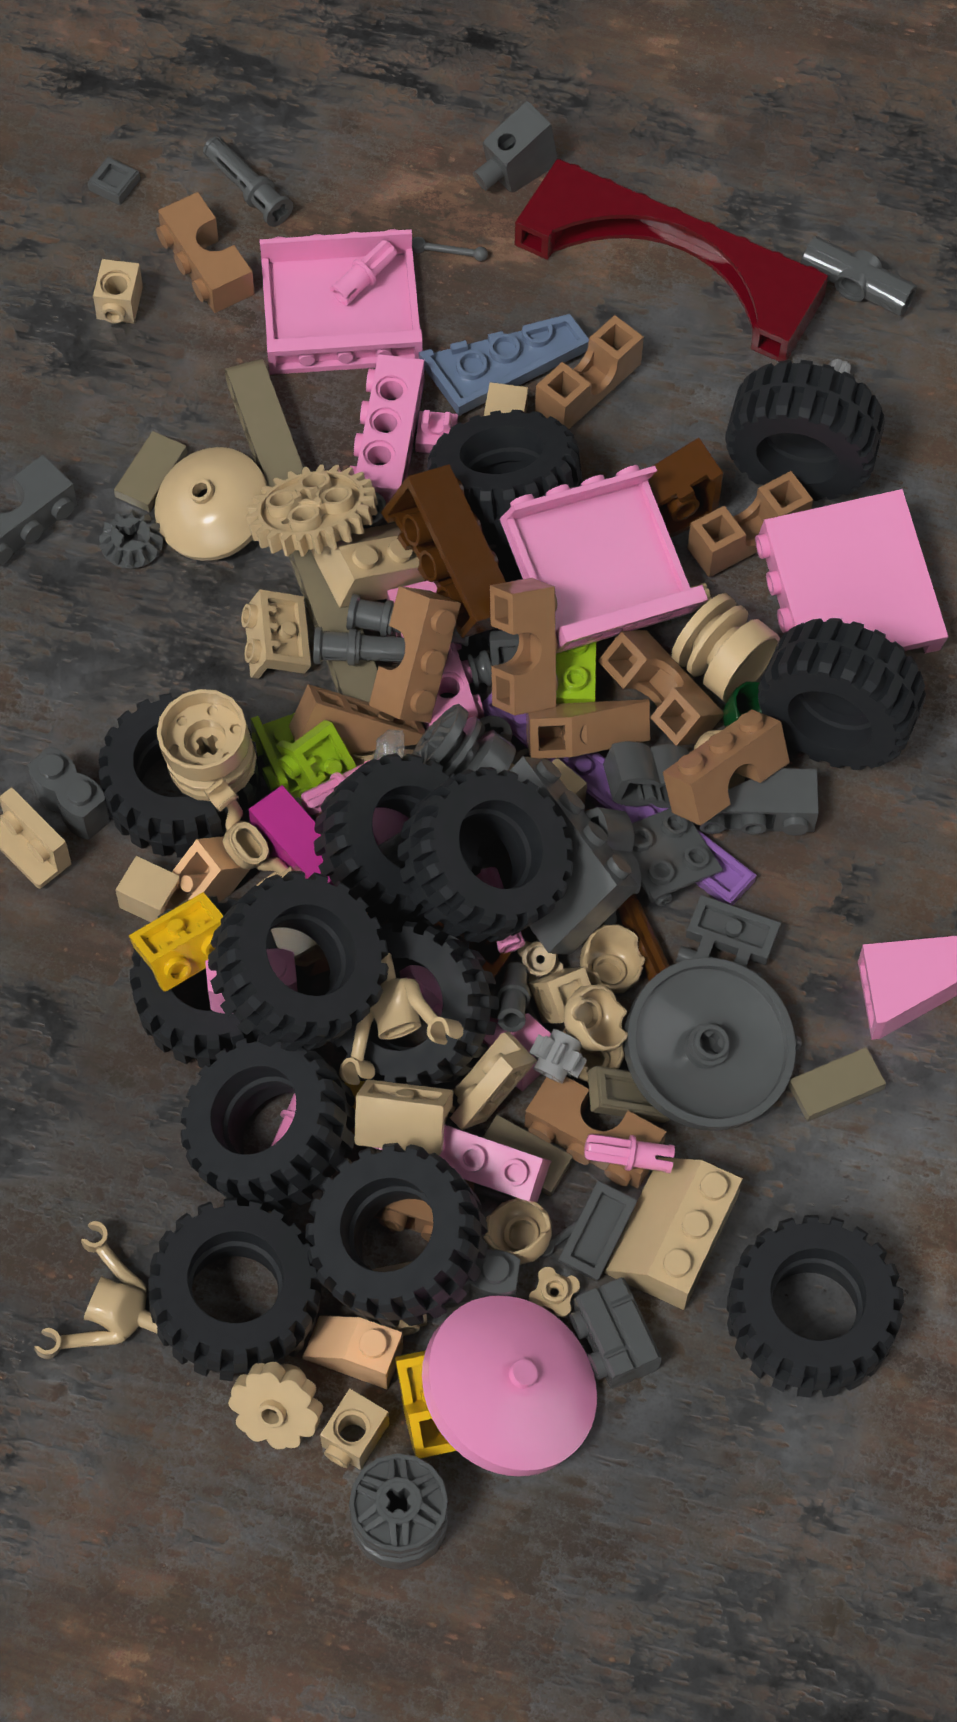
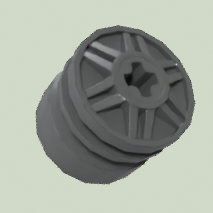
M456 704L446 710L425 731L412 754L422 757L423 764L433 760L442 765V772L447 776L451 773L456 775L468 769L476 771L480 767H493L497 770L498 774L504 769H509L514 760L516 749L514 745L494 730L487 731L477 738L482 725L480 719L476 716L468 718L469 713L467 709L460 704Z
M398 1453L379 1457L362 1469L352 1485L349 1508L355 1542L365 1556L382 1567L403 1570L419 1566L435 1555L445 1539L448 1523V1498L444 1482L435 1469L416 1456ZM404 1499L407 1500L406 1512H403L401 1509H397L393 1513L391 1512L390 1501L394 1500L399 1504Z

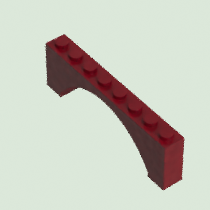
M558 158L515 221L514 245L547 260L552 253L570 246L589 241L621 238L648 240L666 244L698 258L716 271L740 300L752 328L751 350L778 362L788 360L825 298L829 275L820 272L815 267L801 264L787 258L780 252L771 251L751 242L745 237L736 236L720 229L713 223L699 220L678 208L669 207L651 199L646 194L632 191L618 185L611 179L602 178L584 170L579 165L570 164Z

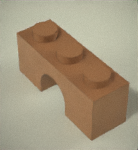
M199 192L158 210L160 226L156 228L159 240L164 248L170 247L172 249L178 269L183 275L188 274L190 276L194 292L201 302L207 301L213 312L216 313L255 295L252 270L235 245L221 251L205 250L206 247L219 241L216 217Z
M614 315L589 337L586 354L574 369L561 362L536 385L535 412L542 413L546 418L551 416L570 429L641 365L644 337Z
M792 471L759 487L755 500L743 512L732 516L724 505L691 522L687 549L707 576L711 577L757 553L755 537L759 534L765 519L812 509L813 499Z
M534 578L490 585L491 626L512 635L518 634L519 646L513 658L506 663L491 666L492 706L514 716L556 707V691L558 690L556 651L558 640L555 634V611L557 610L558 603L555 586Z
M399 586L389 626L402 633L405 640V654L397 668L378 667L369 706L401 720L431 722L461 605L460 602L429 590Z
M647 630L621 631L598 660L623 689L638 690L655 703L658 708L650 718L676 746L696 744L699 737L705 732L711 731L724 715L723 711Z
M750 710L663 771L672 813L701 826L731 805L728 795V784L734 772L761 783L787 765L789 757L781 721L755 710Z
M567 1076L563 1083H558L546 1077L525 1111V1127L528 1128V1131L548 1143L554 1142L566 1149V1153L573 1156V1160L583 1165L591 1163L604 1170L605 1175L614 1183L621 1186L629 1184L639 1189L650 1169L632 1167L630 1171H627L624 1165L587 1160L584 1155L587 1136L589 1134H598L629 1139L630 1135H634L638 1141L664 1144L666 1131L630 1111H627L620 1124L611 1130L598 1131L592 1129L582 1119V1114L588 1106L589 1089Z

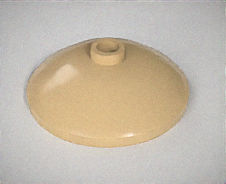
M207 448L186 456L167 473L158 490L155 501L156 523H160V534L176 552L194 560H218L235 554L253 540L246 515L249 514L247 506L254 504L252 499L254 495H263L261 487L268 486L264 474L251 458L230 448ZM207 489V493L203 497H198L202 490Z

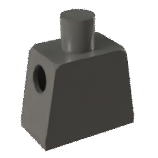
M526 101L484 140L483 148L487 162L473 172V176L479 186L485 191L499 181L509 192H516L549 171L557 160L551 123L529 101Z

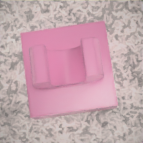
M430 410L419 411L415 451L430 453L442 434H449L451 427L458 424V414L430 412Z

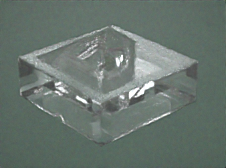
M389 729L377 738L373 759L379 760L384 755L395 753L403 758V730Z

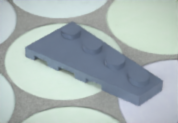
M567 314L523 325L522 331L504 334L503 331L488 334V339L470 344H467L466 340L450 344V349L433 353L432 349L419 352V359L424 360V369L458 416L486 402L490 382L519 386L557 367L561 362L565 363L585 353L588 349L589 338L574 318Z

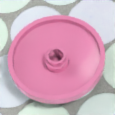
M488 1296L472 1300L455 1310L439 1325L426 1348L422 1366V1385L428 1410L437 1428L449 1444L475 1465L506 1476L520 1477L540 1474L566 1460L582 1445L588 1436L597 1407L596 1381L591 1363L573 1332L559 1318L545 1308L525 1299L512 1296Z

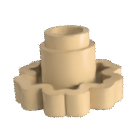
M277 1362L256 1363L252 1366L248 1375H240L232 1387L231 1397L228 1402L229 1407L239 1414L236 1419L237 1427L246 1432V1435L253 1441L259 1442L267 1439L271 1447L275 1449L296 1448L300 1445L303 1437L313 1436L320 1423V1415L323 1411L322 1403L313 1398L316 1393V1386L306 1378L304 1372L292 1364L280 1365Z

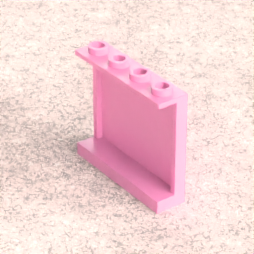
M412 229L260 239L270 375L376 368L378 354L419 359V352L423 351L413 262ZM382 240L389 241L396 249L397 255L375 276L376 283L364 288L347 306L340 303L334 297V292L330 290V287L352 268L354 260L358 259L361 261Z
M633 465L620 470L612 478L605 479L604 475H596L583 481L581 486L572 489L569 488L568 484H564L547 491L546 496L534 499L533 494L518 497L510 502L511 507L500 518L522 578H534L555 586L558 603L557 610L555 611V634L558 640L556 653L619 635L621 631H633L693 613L708 601L703 585L690 588L649 485L648 479L657 472L655 466L640 470L638 465Z
M903 489L769 518L763 521L760 532L755 537L756 548L761 559L766 558L769 572L766 574L767 586L772 596L777 595L780 609L777 610V617L783 633L788 632L789 629L798 624L806 623L812 619L821 618L823 622H826L830 618H840L844 623L851 624L855 621L864 624V628L874 632L876 629L886 634L885 638L892 643L896 641L904 648V651L923 647L926 654L941 650L948 638V633Z

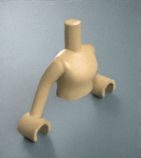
M224 777L204 791L218 811H222L225 807L228 809L225 823L227 831L223 838V844L229 856L238 866L243 869L257 868L261 871H275L282 878L289 871H294L292 866L288 867L280 858L269 857V848L261 833L253 825L241 820L243 810L236 800L239 797L229 787Z
M390 953L381 960V963H387L389 967L387 980L380 985L382 986L383 993L379 1001L370 1008V1013L356 1025L351 1057L346 1058L340 1065L339 1075L348 1084L358 1085L360 1083L358 1075L364 1079H372L375 1075L373 1064L370 1061L364 1060L370 1027L374 1018L377 1023L379 1039H396L418 1030L421 1027L419 1015L428 1025L427 1035L429 1039L437 1044H447L446 1034L455 1039H459L463 1035V1027L459 1021L438 1017L423 998L420 986L415 979L396 978Z
M90 1222L88 1227L99 1232L102 1235V1239L96 1243H92L87 1239H81V1243L88 1252H97L116 1278L123 1284L101 1276L83 1320L95 1322L108 1331H93L60 1336L52 1328L42 1329L41 1333L43 1335L51 1337L56 1342V1345L51 1350H44L39 1346H34L37 1355L43 1359L55 1357L61 1349L123 1343L138 1327L157 1334V1325L152 1323L151 1313L146 1310V1285L122 1263L108 1246L107 1229L100 1222Z

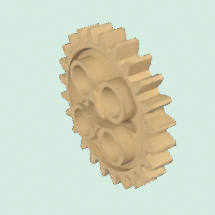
M322 464L319 465L316 471L310 472L308 467H304L302 474L299 475L290 471L286 480L274 478V487H261L263 495H254L252 497L254 504L247 506L249 514L246 515L253 540L259 541L260 548L269 546L273 554L283 549L285 556H289L295 550H299L301 557H304L310 549H314L317 554H321L325 546H329L334 550L338 549L337 542L340 540L348 543L352 542V533L363 534V525L373 524L372 516L378 513L376 507L378 501L371 479H365L363 472L354 474L352 467L341 472L339 465L333 466L328 471L325 470Z

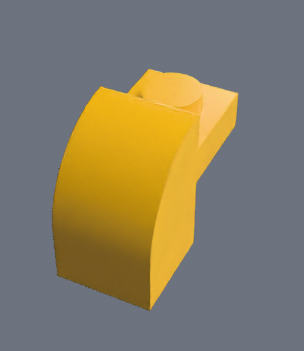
M425 1351L395 1357L407 1428L413 1451L418 1458L456 1451L437 1428L426 1404L422 1385V1366Z

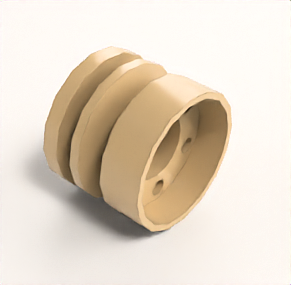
M722 593L710 599L689 620L674 644L671 657L681 667L687 666L686 670L693 677L701 676L705 673L703 684L727 703L729 696L738 686L746 681L756 682L765 672L780 637L759 619L747 622L748 611L742 605L736 606L735 600L727 593Z
M198 689L184 693L168 704L159 718L157 737L172 781L181 792L196 800L210 801L204 791L222 777H224L234 793L244 788L254 774L257 757L243 710L234 699L217 690Z

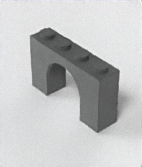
M523 756L509 771L517 773V780L520 782L528 779L539 787L537 792L542 797L546 795L550 797L555 804L552 807L557 817L562 815L568 827L563 830L565 838H571L573 853L567 856V860L572 861L573 868L571 877L565 880L568 888L563 898L555 902V908L549 914L529 927L548 953L572 954L639 886L630 875L632 870L629 864L622 857L616 855L607 844L608 837L604 830L591 822L583 811L585 806L582 800L575 793L568 790L560 780L561 772L548 759ZM485 827L479 830L480 835H485L486 851L479 856L502 858L507 853V849L502 841Z

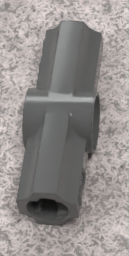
M818 236L812 238L801 259V264L815 267L820 272L829 275L828 280L835 283L837 291L846 299L859 302L865 298L899 316L904 315L916 293L917 285L883 269L880 260L872 253L865 250L850 253Z

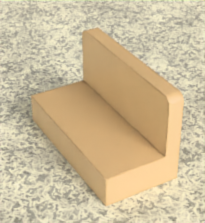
M367 1079L356 1095L355 1144L382 1148L384 1144L398 1143L405 1151L406 1147L412 1144L423 1147L429 1155L432 1153L440 1155L443 1151L444 1122L452 1108L453 1090Z

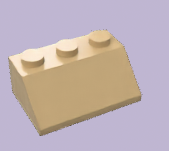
M396 523L364 528L363 534L352 533V542L348 543L340 540L337 542L338 549L335 550L325 546L322 553L317 554L314 549H310L339 608L349 606L353 594H359L363 600L377 601L387 599V590L425 581L417 570L419 558L413 549L405 551L397 539L399 533L402 532Z
M659 1157L658 1159L674 1162L672 1171L669 1174L663 1171L652 1170L603 1273L615 1279L625 1278L628 1285L685 1310L738 1198L743 1178L703 1160Z

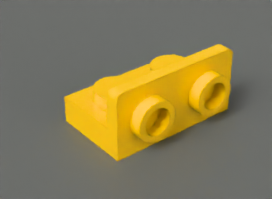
M202 892L128 936L135 950L152 970L160 988L166 992L206 968L205 961L208 960V955L215 949L211 945L214 931L221 925L220 920L223 918V915L206 894Z

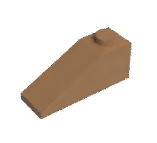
M310 684L307 685L289 725L293 738L296 741L323 720L333 723L350 754L417 745L425 733L421 722L395 718L369 706V702Z

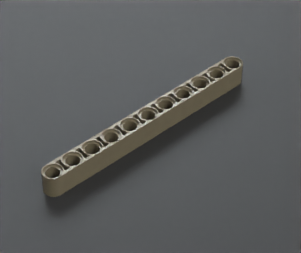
M258 359L225 368L224 372L228 389L254 462L264 474L268 486H275L274 478L288 479V472L290 471L296 475L302 474L303 466L264 360ZM295 550L288 557L302 596H304L314 629L315 627H322L323 631L349 632L346 628L349 606L339 608L311 550H308L304 557H301L299 550ZM355 628L357 631H361V635H365L362 628ZM326 660L337 693L370 702L378 671L374 661L359 660V664L349 666L347 661Z

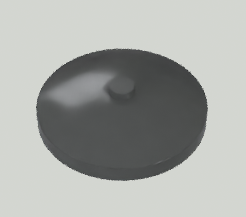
M693 958L673 964L658 973L642 988L627 1015L624 1031L628 1032V1037L624 1041V1051L633 1081L645 1099L655 1109L681 1125L708 1131L739 1127L754 1120L768 1110L779 1099L789 1083L796 1054L795 1034L791 1018L774 989L759 975L742 965L718 958Z

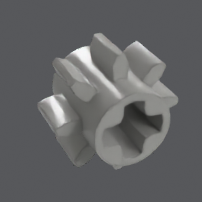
M553 1029L550 1037L538 1035L529 1052L537 1059L533 1069L558 1083H563L567 1075L578 1078L587 1061L579 1053L582 1047L581 1042L556 1029Z

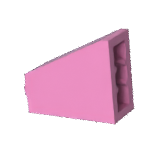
M957 936L863 944L858 959V966L871 1040L883 1038L957 996Z

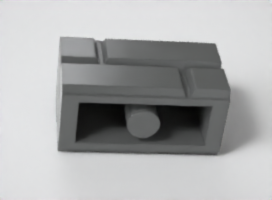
M618 1278L602 1285L600 1288L596 1287L575 1297V1312L570 1314V1320L578 1338L587 1337L593 1353L588 1354V1358L598 1380L605 1377L610 1389H614L631 1382L635 1378L655 1372L660 1368L662 1357L625 1278Z

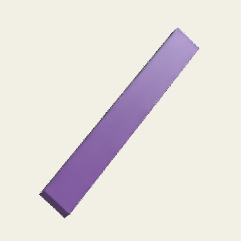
M491 693L482 702L484 717L490 715L499 716L506 720L511 726L512 741L518 746L521 744L528 748L526 713L514 716L492 706ZM598 752L559 758L587 782L586 799L596 807L625 811L632 823L669 809L659 808L653 804L625 806L614 802L603 766L605 758ZM547 758V759L552 762L555 758ZM697 829L723 871L695 884L714 899L733 906L755 882L757 875Z

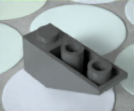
M781 768L761 783L752 779L728 789L731 805L701 826L693 823L696 829L708 834L720 833L723 830L742 831L751 835L761 834L765 831H780L794 836L802 835L806 832H814L819 814L817 769Z

